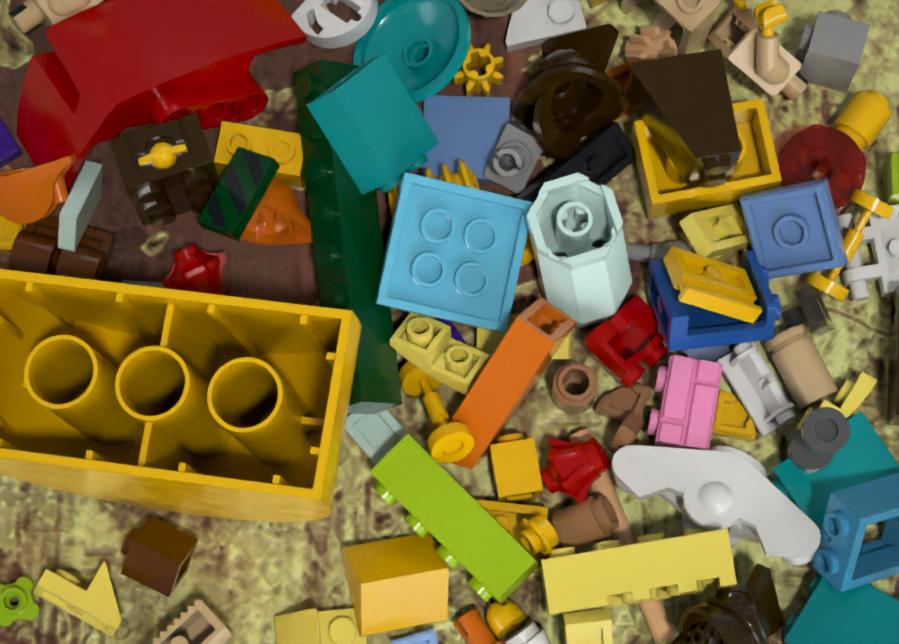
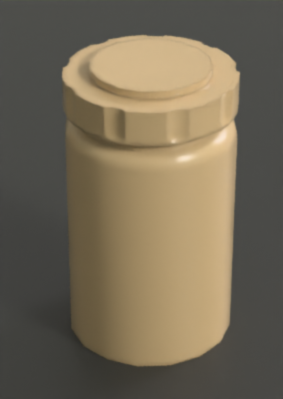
M804 324L792 326L779 332L765 344L767 351L773 353L772 360L799 411L807 410L809 406L814 407L822 403L824 399L827 400L839 392L815 344L810 337L806 336L808 331Z

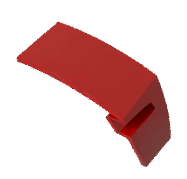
M107 0L50 26L45 36L55 52L33 55L29 62L22 83L16 135L36 166L76 154V162L65 176L69 192L82 162L92 147L102 141L114 139L124 128L152 122L156 126L174 119H182L181 117L197 113L202 130L220 127L222 121L238 123L255 118L266 108L269 98L249 71L254 55L305 43L307 35L278 0Z

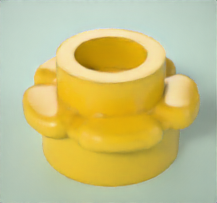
M539 514L529 521L526 518L520 521L522 531L518 533V540L521 546L531 556L538 554L543 558L548 557L551 549L559 544L558 535L550 522Z

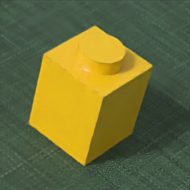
M522 433L498 437L497 444L489 446L497 501L510 503L542 497L543 486L534 438L524 439Z

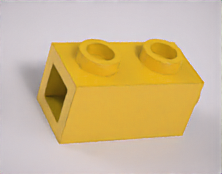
M222 121L214 158V165L218 175L224 174L238 147L274 158L280 165L274 179H278L291 187L303 188L305 175L300 133Z

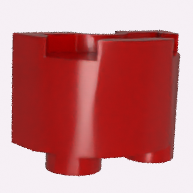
M638 295L621 307L609 321L605 320L594 329L583 342L589 349V353L627 389L646 371L642 367L644 364L652 369L668 353V349L664 345V338L658 333L659 324L653 309Z

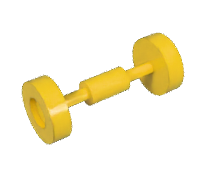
M855 188L849 200L863 207L864 210L854 229L849 227L843 238L849 263L865 236L861 233L871 214L874 213L889 220L895 209ZM842 267L832 268L827 278L816 272H809L805 279V282L842 302L845 301L850 291L835 283Z
M409 361L406 362L399 371V380L403 390L411 396L425 395L423 403L432 424L439 426L430 434L427 440V446L432 458L436 462L443 464L463 459L474 447V438L467 425L459 422L447 424L449 415L439 393L433 392L442 383Z

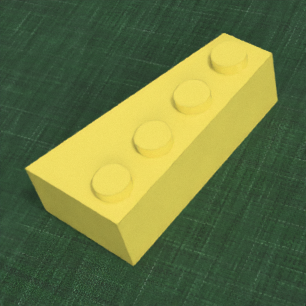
M696 527L683 530V536L665 539V533L650 534L638 537L637 544L625 546L620 545V540L594 543V551L578 554L575 552V547L558 548L551 550L548 554L549 558L543 559L539 563L548 617L563 615V613L597 610L714 592L718 589L731 588L737 584L728 528L710 531L707 528Z

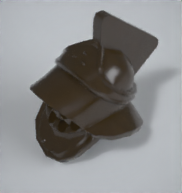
M605 24L545 40L542 43V50L547 57L533 64V69L527 78L529 84L512 108L511 112L517 120L534 128L538 143L548 156L559 161L567 159L573 150L576 149L582 137L590 136L608 122H613L625 109L626 95L617 80L607 76L605 73L619 35V31L612 24Z
M757 563L745 588L718 589L701 599L699 605L686 608L681 615L680 622H672L671 629L680 635L670 644H769L768 638L777 632L783 623L770 568Z

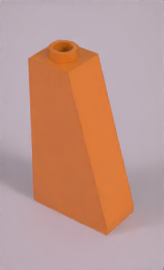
M542 297L538 298L516 317L449 422H459L467 425L474 438L472 451L463 459L453 462V464L467 467L472 471L488 453L489 446L495 443L577 321Z

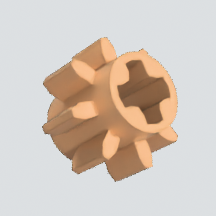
M641 25V35L630 34L626 42V61L631 65L632 62L677 56V44L670 38L672 32L659 29V26Z

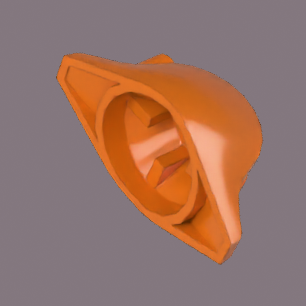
M76 154L35 167L0 171V214L5 219L18 224H30L52 214L59 203L66 202L69 196L65 176L76 162Z
M273 178L240 240L273 246L313 243L311 221L301 211L293 190L282 181Z

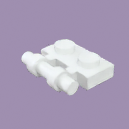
M899 204L890 205L895 209L889 220L872 213L866 223L867 227H864L861 233L865 235L861 244L871 243L875 264L863 266L858 247L851 262L845 265L846 270L842 272L845 286H850L853 302L865 301L870 298L867 287L868 282L879 281L882 297L890 296L899 284ZM851 213L837 216L842 239L849 227L852 229L855 227Z

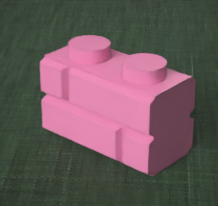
M670 355L667 367L658 366L654 391L662 393L660 408H651L647 426V434L655 436L653 446L709 450L723 364L701 359L696 360L680 355Z

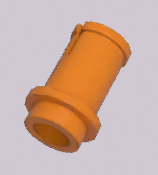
M477 608L464 614L458 621L453 623V626L457 628L467 644H505L503 640L497 641Z

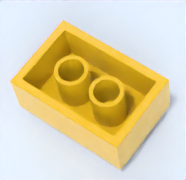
M763 98L732 103L741 154L732 178L727 179L725 184L712 188H702L700 183L688 185L643 121H634L631 142L635 150L636 165L648 219L740 202L739 198L742 194L780 186L782 178Z

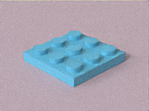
M402 173L374 304L498 333H506L528 233L526 215L534 202L412 173Z

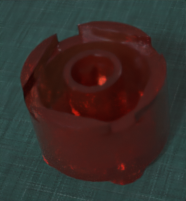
M813 124L793 135L785 143L777 159L782 178L779 187L814 181L816 179L812 177V174L817 171L822 173L824 176L820 179L827 178L836 216L845 214L853 204L850 199L855 188L861 190L866 175L865 154L847 134L821 124Z

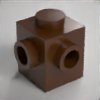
M150 516L139 531L132 529L128 534L121 549V553L126 555L121 574L169 597L187 574L198 539Z

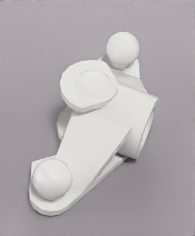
M626 445L618 449L613 455L612 471L617 486L622 491L633 494L639 501L660 495L683 514L681 520L682 531L696 527L707 528L710 531L728 528L731 548L735 547L741 538L759 540L765 556L783 557L787 563L794 566H802L809 563L819 548L821 535L817 525L766 478V470L757 460L738 449L721 445L713 446L710 450Z

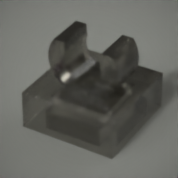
M811 284L795 291L800 306L781 313L787 328L804 324L805 327L809 325L811 332L819 336L836 329L819 289Z

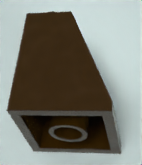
M721 49L632 62L626 89L627 100L688 185L700 183L702 188H712L725 184L727 179L733 176L741 154V147Z

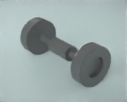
M820 407L809 413L802 427L790 439L788 454L792 463L805 472H818L824 469L832 461L834 454L839 452L849 439L850 426L847 418L840 411L831 407Z

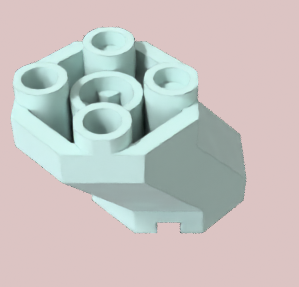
M579 172L544 182L538 197L526 215L538 273L537 279L543 297L565 314L571 315V318L577 321L575 325L580 328L609 320L622 306L632 285V276L622 229L623 220L613 190L603 184L599 186L589 181V177Z

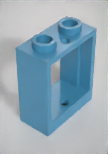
M899 473L830 493L820 531L819 548L815 552L811 566L839 592L899 574ZM887 520L880 540L861 545L867 525Z

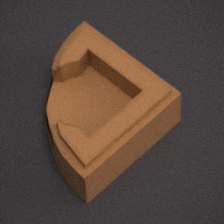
M634 384L629 389L624 386L613 390L600 400L594 412L619 424L623 423L631 411L641 417L653 388Z
M631 411L619 427L608 450L616 453L618 449L626 445H632L644 425V419Z

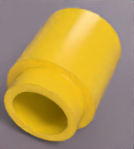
M868 90L867 92L857 91L833 123L834 131L830 135L831 140L840 149L854 156H858L862 150H868L892 117V112L888 108L890 105L889 101L882 94L874 90Z

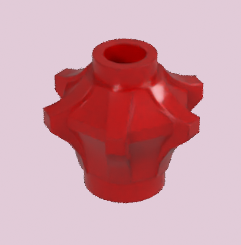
M195 242L172 253L175 262L172 263L170 272L161 280L164 288L225 295L222 289V270L227 259L224 251L208 252L204 249L199 250Z
M594 437L585 442L583 440L565 442L557 438L549 440L550 450L547 451L549 457L546 462L547 465L540 470L541 478L546 488L552 494L557 491L568 494L578 504L583 502L588 497L589 490L594 482L601 477V473L610 469L609 460L602 446Z

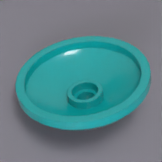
M386 0L378 7L377 16L372 27L363 37L356 41L353 65L360 66L385 53L415 103L424 101L443 89L453 79L467 56L471 41V24L467 11L457 0Z

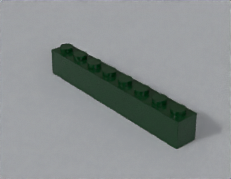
M320 59L294 73L300 125L299 132L302 142L304 175L306 178L309 218L311 220L314 261L319 290L320 307L352 310L359 319L362 328L348 413L376 414L402 404L396 350L390 346V338L394 334L391 308L374 304L384 260L377 192L375 189L364 195L361 194L306 104L359 66Z

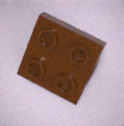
M51 217L26 224L25 230H21L17 234L10 252L9 270L99 281L104 279L116 241V237L112 233L86 227L75 252L58 248L59 219Z

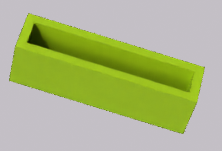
M408 433L369 471L378 480L372 488L390 506L398 500L410 512L404 520L422 538L430 532L441 543L435 551L454 570L462 564L473 575L467 583L486 602L494 596L502 604L540 566Z

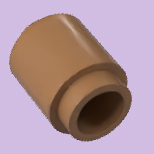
M573 362L562 366L556 372L552 385V399L558 409L567 414H580L592 406L598 389V380L594 371L585 364ZM570 386H576L581 390L582 394L571 395L566 389Z
M604 495L597 498L589 496L583 502L572 504L552 515V526L559 538V544L556 547H575L576 553L610 537L612 531L619 528V520L615 509Z

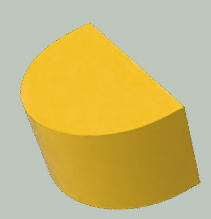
M0 269V474L77 495L190 515L263 522H305L326 518L331 514L362 325L352 310Z

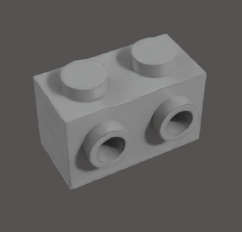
M831 10L826 13L818 11L813 25L805 23L801 38H799L794 57L802 63L801 69L798 72L808 80V83L846 93L860 65L870 24L852 20L850 15L841 11Z

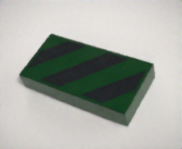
M238 147L197 222L203 229L239 241L280 165L274 158Z

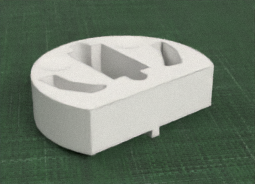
M305 0L292 14V18L307 35L306 40L311 44L328 49L340 48L356 42L369 31L377 16L378 0ZM340 1L356 11L361 20L354 21L351 19L346 23L332 14L327 4L332 3L336 5ZM315 21H317L322 30L318 35L312 27Z

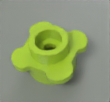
M19 577L15 583L8 585L0 583V626L9 627L13 621L19 622L25 619L32 621L38 616L40 609L35 604V598L32 594L34 583L29 578ZM12 598L18 599L19 602L16 606L11 605L10 601Z

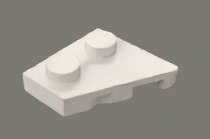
M527 0L520 9L512 12L505 40L506 52L540 45L549 38L587 29L580 1Z

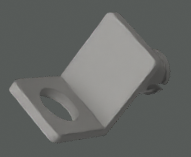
M518 120L507 123L484 171V176L517 194L522 193L544 150L537 141L534 128Z

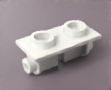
M753 342L739 344L734 348V352L716 361L723 364L722 372L762 437L799 417L794 409V404L787 398L761 356L758 346Z

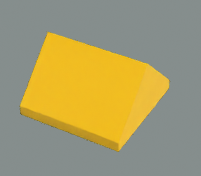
M429 532L423 538L419 534L343 547L341 549L359 637L448 620L449 567L445 560L435 551L438 547Z

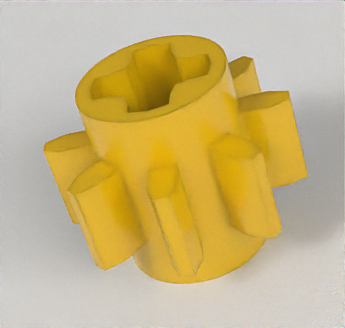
M488 43L483 49H474L470 44L467 56L459 69L462 71L457 72L453 77V84L459 85L463 83L466 87V96H472L474 92L483 93L485 97H490V87L492 84L503 85L504 76L496 72V70L504 66L503 57L493 58L490 53V44ZM478 66L481 71H485V74L479 76L476 70L471 71V68Z

